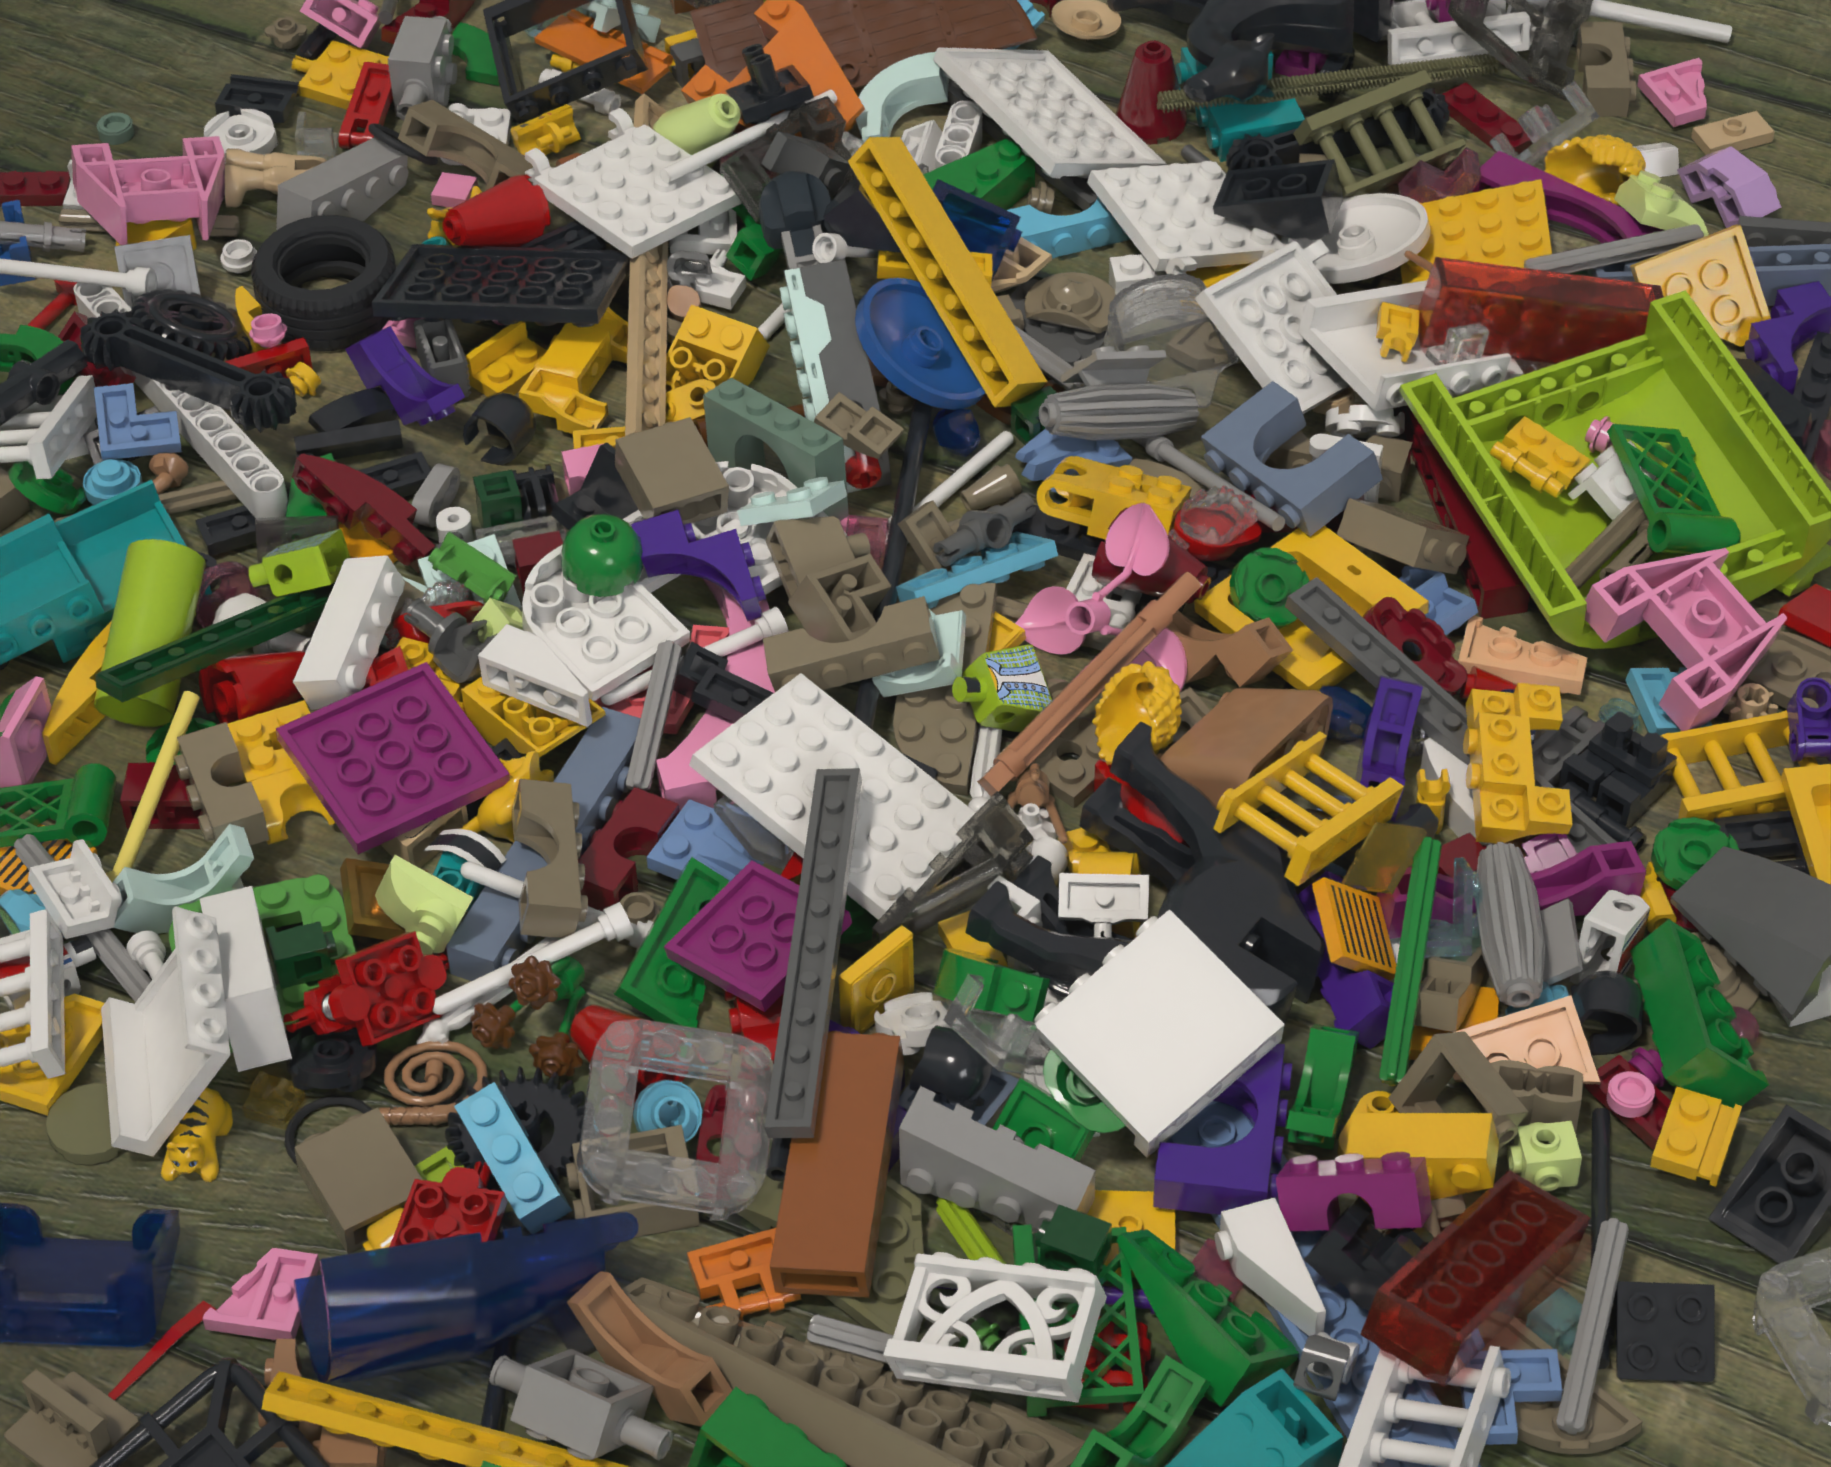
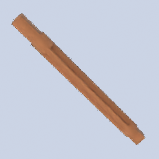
M1189 572L1184 573L1158 600H1151L993 760L994 765L977 781L991 797L998 793L1009 781H1015L1104 691V686L1110 682V677H1114V674L1120 672L1122 667L1128 666L1172 622L1173 614L1201 587L1196 577Z

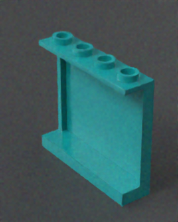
M152 480L55 522L63 541L86 580L90 581L105 612L51 640L63 663L82 655L90 643L112 621L127 548L132 542L144 539H157L186 546L160 501ZM205 572L202 578L198 602L213 595Z
M50 514L0 537V665L105 613L90 581L86 580Z

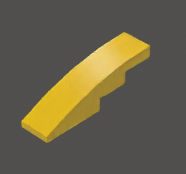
M111 622L90 643L74 665L51 707L42 736L49 762L57 765L105 717L94 706L97 691L95 675L101 672Z

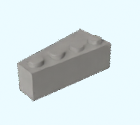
M374 137L279 184L276 231L297 220L319 215H338L364 221L406 185L408 156Z

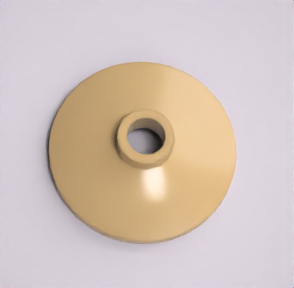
M1062 0L1052 9L1051 18L1053 23L1063 32L1080 40L1108 38L1116 34L1121 26V17L1118 12L1113 11L1106 3L1098 0Z

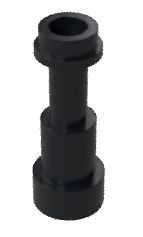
M1573 781L1568 782L1561 788L1569 789L1570 801L1617 842L1631 841L1637 854L1639 853L1647 839V835L1642 833L1639 827L1635 826L1628 829L1608 815L1609 811L1589 798L1587 791Z

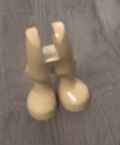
M227 148L225 164L226 208L239 207L245 192L249 190L264 189L278 195L279 184L327 160L315 156L291 155L279 152L263 155L247 152L239 148Z

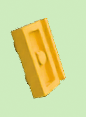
M1676 1087L1652 1155L1650 1167L1695 1181L1697 1177L1710 1180L1709 1185L1716 1187L1740 1118L1742 1106L1735 1104V1107L1732 1108L1722 1105L1721 1099Z

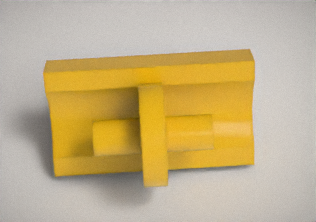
M567 104L512 127L510 130L514 146L524 156L526 152L535 148L542 151L545 155L551 152L559 153L564 151L565 146L581 139L574 124L572 106Z

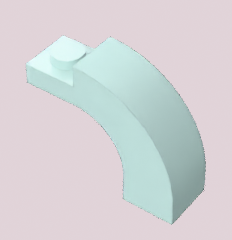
M936 52L919 54L903 59L881 71L865 86L859 95L865 110L856 118L863 144L869 137H890L891 130L896 121L914 108L948 102L949 78L945 76L944 71L933 61Z
M229 824L199 861L186 869L174 873L151 874L124 867L113 881L117 884L122 898L121 906L117 910L114 928L134 933L146 930L157 934L169 933L170 925L173 921L172 910L175 906L178 907L185 903H193L203 897L244 888L240 876L249 868L254 860L245 829Z

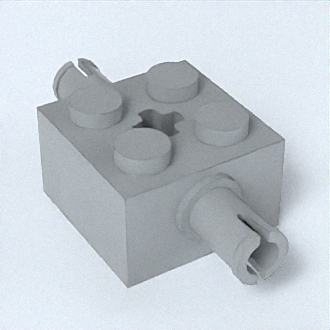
M442 16L434 18L404 17L388 57L395 115L402 120L405 119L409 107L429 100H434L442 106L448 105L449 88L451 84L456 83L458 71L457 64L452 63L451 55L454 48V38L450 34L452 24L447 18Z
M569 1349L527 1366L504 1355L498 1358L492 1368L490 1383L518 1395L510 1420L526 1427L525 1432L534 1438L554 1440L567 1446V1451L575 1457L592 1460L619 1447L629 1445L653 1456L654 1459L659 1461L666 1456L671 1447L673 1431L644 1420L654 1386L578 1351Z

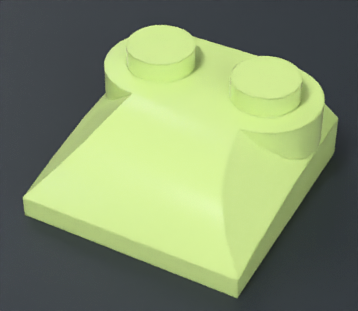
M1640 171L1638 176L1630 175L1629 180L1619 185L1614 200L1640 224L1663 230L1697 224L1703 231L1704 237L1709 235L1705 223L1698 212L1674 192V189L1660 184L1661 178L1650 172Z
M394 855L375 893L378 905L395 923L405 928V933L416 931L423 954L441 953L446 949L447 944L474 898L397 855Z

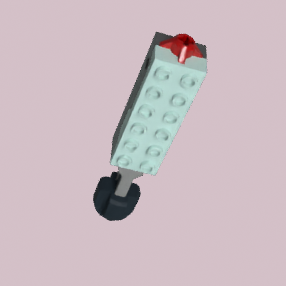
M788 170L774 177L764 188L759 203V218L763 237L768 246L774 249L784 248L788 270L784 271L787 286L780 287L783 309H790L791 311L784 313V319L790 339L796 338L795 341H790V347L796 368L802 367V369L796 370L799 390L803 398L809 397L802 399L805 417L814 422L817 414L838 392L865 411H868L872 406L880 411L868 356L862 347L856 330V305L846 261L843 259L820 263L813 255L812 247L815 238L821 233H829L824 225L825 218L823 216L826 206L832 201V198L823 182L816 176L807 172ZM844 445L847 493L892 484L888 450L877 459L859 453Z

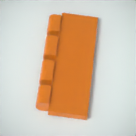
M575 9L567 13V17L560 15L534 37L536 44L580 65L627 46L624 33L622 34L621 31L615 28L607 33L600 32L593 28L594 18ZM641 41L648 70L618 83L640 94H644L670 71L669 67L672 64L673 56L653 46H648L647 43Z

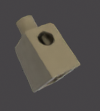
M834 516L775 521L765 540L789 599L807 574L870 554L871 552L870 543L865 533L846 536L839 519Z

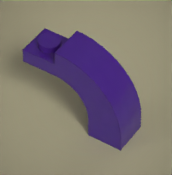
M1380 675L1372 711L1369 714L1355 777V780L1365 787H1377L1389 777L1403 786L1405 785V762L1423 689L1421 684ZM1402 793L1390 821L1396 820Z

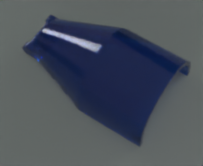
M620 1212L543 1224L544 1234L522 1236L521 1227L503 1230L504 1239L482 1242L479 1232L320 1259L322 1275L293 1280L304 1339L311 1364L319 1382L335 1385L473 1359L569 1306L568 1300L599 1271L605 1272V1252L616 1248L619 1243L633 1239L637 1235L639 1230L637 1219L628 1212Z

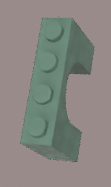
M734 378L728 379L703 395L708 449L715 462L729 461L728 468L741 467L751 470V464L766 468L764 441L777 454L787 472L789 481L797 488L804 487V482L807 480L827 477L828 483L844 481L847 494L843 438ZM847 497L826 508L823 512L828 517L834 516L839 521L849 516Z

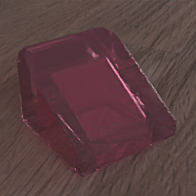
M1208 1238L1192 1261L1195 1267L1193 1275L1216 1287L1220 1283L1232 1292L1228 1298V1301L1232 1303L1244 1283L1235 1276L1229 1260H1222L1220 1258L1215 1241Z

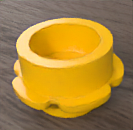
M298 362L291 369H286V375L294 386L296 395L304 397L306 393L311 396L316 395L315 390L321 384V379L313 369L302 362Z

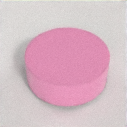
M1632 1071L1616 1074L1609 1082L1607 1103L1615 1113L1628 1118L1640 1117L1650 1111L1653 1105L1655 1089L1652 1082L1646 1076Z

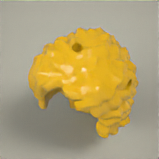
M1602 134L1595 137L1587 136L1583 139L1577 136L1572 138L1571 141L1565 140L1561 145L1552 147L1544 158L1545 172L1618 206L1620 204L1614 198L1619 185L1629 180L1630 175L1638 176L1640 171H1645L1646 168L1643 155L1631 143L1625 142L1619 137Z
M1146 661L1143 665L1131 663L1128 666L1122 667L1120 672L1114 674V677H1110V682L1105 684L1102 698L1095 705L1096 717L1092 720V723L1096 726L1095 735L1098 737L1097 745L1100 748L1098 755L1100 759H1105L1107 765H1112L1117 746L1138 723L1143 722L1152 727L1151 744L1155 754L1172 743L1173 736L1181 724L1180 688L1171 679L1168 669L1162 666L1155 667L1151 661Z

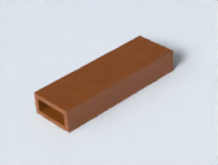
M828 1031L814 1138H791L770 1261V1271L775 1292L866 1298L870 1296L905 1063L900 1036H889L884 1033L868 1035Z

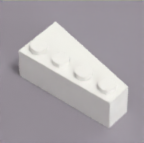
M248 886L200 898L202 914L215 917L217 922L228 1036L238 1072L292 1059L253 887Z

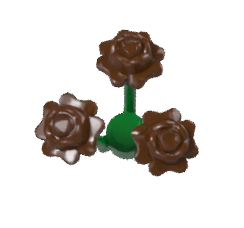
M531 955L523 963L514 964L511 967V973L514 977L509 980L508 985L516 993V1001L510 1006H502L499 1010L491 1003L485 1005L477 1003L474 1006V1015L470 1017L472 1035L485 1048L499 1049L502 1047L503 1049H509L511 1047V1038L515 1035V1031L510 1026V1023L515 1020L516 1013L529 1003L533 1009L540 1010L547 1002L568 998L569 1002L559 1032L555 1033L553 1037L538 1036L536 1043L531 1044L528 1050L534 1058L533 1066L536 1069L539 1067L545 1076L551 1077L554 1072H557L559 1076H573L575 1069L582 1066L583 1060L578 1055V1045L570 1043L568 1034L578 1004L586 994V991L580 986L585 979L584 968L579 961L569 955L552 964L547 960L539 962L535 956Z

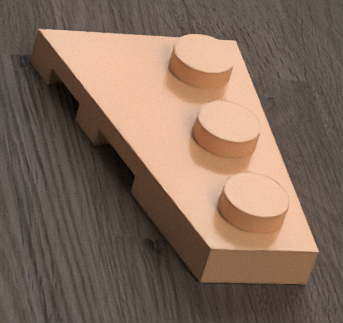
M1476 615L1468 620L1458 662L1465 667L1468 674H1470L1472 667L1476 666L1513 682V685L1528 683L1560 687L1561 694L1581 695L1587 657L1545 641L1531 644L1516 638V630L1503 626L1500 631L1482 625L1483 618Z
M1571 995L1456 1031H1465L1490 1063L1513 1060L1527 1063L1535 1068L1563 1066L1581 1072L1583 1074V1084H1600V1079ZM1455 1072L1453 1075L1454 1082H1464L1458 1073Z

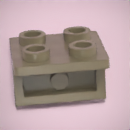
M35 1369L22 1381L30 1410L4 1433V1438L7 1444L38 1467H89L139 1426L140 1423L138 1417L78 1373L70 1372L62 1380L57 1377L50 1380Z

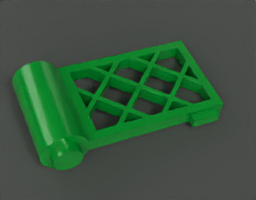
M1623 424L1611 425L1607 433L1649 520L1647 540L1654 552L1691 555L1727 548L1740 543V530L1732 518L1720 515L1693 459L1696 454L1688 437H1682L1679 429ZM1627 439L1644 448L1643 452L1629 444ZM1657 442L1670 443L1675 454ZM1650 452L1655 457L1668 465L1667 468L1663 467L1646 454ZM1639 466L1659 478L1657 482L1644 474ZM1671 468L1685 476L1689 484L1670 471ZM1663 481L1664 483H1666L1667 485L1681 493V498H1679L1671 491L1660 485L1661 482ZM1654 496L1672 508L1658 507ZM1685 498H1688L1689 500L1700 506L1702 511L1697 510L1696 508L1685 502Z
M90 763L79 768L74 778L0 788V828L7 824L13 826L7 831L0 832V848L14 846L15 841L23 838L26 834L34 835L39 842L68 839L73 843L76 840L83 839L89 848L98 846L105 840L108 832L117 785L115 774L107 766ZM60 795L48 804L43 802L48 797ZM18 801L6 810L1 808L7 802ZM31 808L36 810V812L24 820L19 817ZM49 818L56 821L55 825L37 827Z

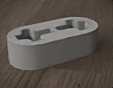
M438 463L432 468L412 502V506L417 509L413 521L414 524L430 528L436 526V516L439 512L450 506L458 492L460 470L457 467Z

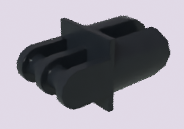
M545 464V469L539 470L528 467V472L517 473L516 470H512L521 495L522 517L526 528H532L530 508H535L540 527L548 525L546 504L550 503L553 510L555 503L559 502L551 465Z

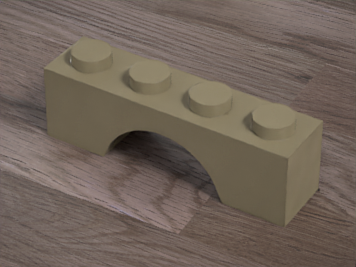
M434 100L409 107L398 136L400 141L426 157L446 158L474 170L484 179L486 190L512 176L525 175V171L533 168L532 164L525 160L523 154Z
M1300 430L1278 447L1268 457L1265 465L1276 469H1292L1312 462L1313 456L1309 452L1310 439ZM1374 434L1365 442L1383 445L1381 465L1383 480L1380 481L1378 498L1399 502L1410 471L1412 442Z
M925 596L884 606L877 623L863 635L849 641L839 643L819 641L810 636L804 628L763 638L768 676L775 692L800 673L820 689L826 690L940 659L935 626Z
M528 779L519 780L512 806L514 840L533 848L548 864L543 868L526 873L518 902L521 935L564 938L575 933L578 922H584L586 919L588 898L586 895H581L580 891L584 884L585 866L578 863L582 849V834L575 832L579 820V803L573 802L571 784Z

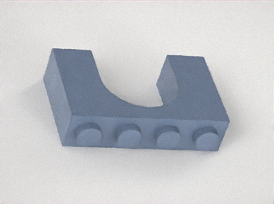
M1272 381L1201 436L1206 450L1204 459L1214 472H1223L1230 478L1235 487L1242 491H1249L1255 496L1257 501L1283 516L1285 523L1290 528L1294 529L1297 527L1308 536H1312L1345 510L1349 498H1360L1383 480L1375 452L1350 434H1347L1317 459L1304 466L1292 469H1276L1266 466L1265 462L1268 457L1306 426L1298 398Z

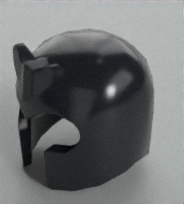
M499 392L490 395L479 404L464 425L463 439L465 445H469L479 434L478 420H485L488 435L499 436L506 439L510 444L503 449L492 446L481 458V461L494 465H504L513 461L534 437L536 421L533 411L523 399L512 393Z
M1598 971L1588 975L1577 985L1571 986L1572 1000L1580 1023L1582 1024L1584 1021L1590 1020L1600 1022L1608 1027V1031L1605 1034L1593 1033L1589 1037L1591 1055L1618 1053L1630 1046L1642 1035L1643 997L1639 986L1631 978L1620 972Z
M936 1025L932 1028L927 1038L923 1058L912 1074L909 1089L918 1092L920 1086L937 1095L942 1093L946 1096V1103L959 1104L967 1109L975 1110L976 1106L984 1105L985 1100L979 1096L988 1085L992 1075L993 1063L990 1050L984 1041L973 1034Z

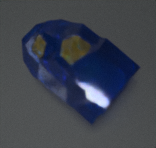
M1322 686L1319 691L1333 699L1327 740L1333 738L1345 742L1358 739L1363 740L1372 707L1359 696L1341 687Z

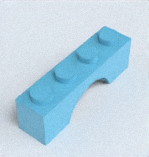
M1097 197V200L1090 208L1073 215H1050L1035 209L1031 205L995 213L996 223L1052 254V258L1130 240L1099 197Z

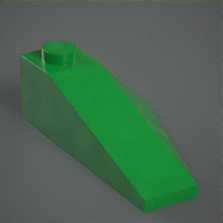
M1149 1230L1120 1234L1116 1241L1182 1364L1211 1382L1204 1394V1397L1209 1401L1218 1404L1220 1407L1228 1406L1245 1390L1281 1368L1285 1370L1298 1359L1299 1352L1292 1342L1267 1318L1256 1310L1251 1317L1228 1301L1232 1294L1231 1291L1220 1283L1216 1287L1207 1281L1197 1278L1193 1275L1195 1272L1194 1264Z

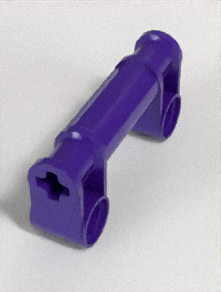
M1807 678L1800 683L1787 705L1790 757L1793 762H1800L1803 757H1827V760L1831 762V685L1822 678ZM1803 698L1814 700L1819 708H1812L1806 705Z

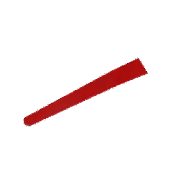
M203 1300L163 1335L108 1396L115 1401L185 1333L202 1322L204 1313L210 1307L214 1310L217 1309Z

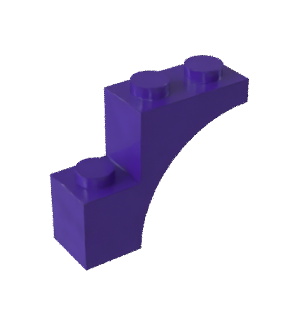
M1819 281L1777 290L1775 304L1770 312L1771 319L1751 323L1749 338L1745 342L1747 359H1752L1792 395L1794 394L1799 370L1792 355L1805 343L1815 339L1817 331L1830 334L1831 297Z
M391 326L375 332L345 349L366 389L380 385L382 390L386 391L403 425L418 421L419 425L423 426L433 420H440L456 411L453 404L465 398L458 383L447 384L441 382L422 369L405 350Z
M679 510L631 524L640 537L643 551L641 559L648 578L666 574H685L701 577L726 590L740 605L747 622L761 618L762 611L759 601L765 600L766 596L759 575L751 578L748 567L756 565L749 542L740 543L736 529L696 540L692 524L687 523L683 525Z

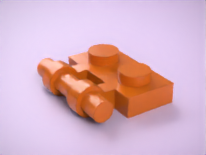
M776 1228L687 1252L688 1265L700 1299L703 1300L719 1295L721 1303L710 1306L722 1307L724 1305L741 1311L739 1320L742 1321L744 1315L768 1309L769 1313L783 1310L784 1304L801 1300V1294L775 1292L770 1271V1261ZM757 1284L761 1285L762 1291L738 1298L736 1290Z

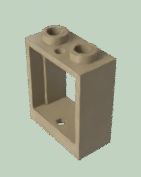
M1465 1031L1434 1034L1391 1093L1389 1100L1399 1113H1444L1435 1099L1455 1072H1457L1486 1111L1492 1113L1499 1140V1152L1503 1145L1510 1142L1517 1135V1127L1528 1114L1527 1109Z
M682 1125L572 1144L574 1162L566 1164L570 1191L579 1190L580 1199L572 1201L577 1228L586 1227L589 1245L700 1226L697 1196ZM668 1165L674 1191L673 1197L595 1210L590 1178Z

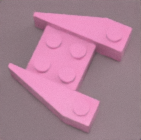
M219 136L182 138L183 156L113 160L109 143L71 145L73 186L77 202L120 245L127 244V222L146 224L153 220L168 219L180 222L188 218H196L202 240H208L225 195V153Z
M1726 548L1623 567L1593 584L1585 599L1587 602L1585 620L1605 643L1645 620L1687 668L1686 671L1672 678L1658 704L1681 731L1699 728L1719 715L1771 647L1787 620V616L1783 613L1766 623L1724 576L1720 569L1729 554Z

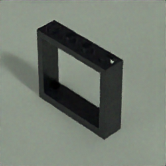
M504 0L483 9L504 104L518 124L534 119L546 112L648 70L631 0H615L626 47L523 91L509 37L593 0ZM504 17L505 20L499 22L498 18Z

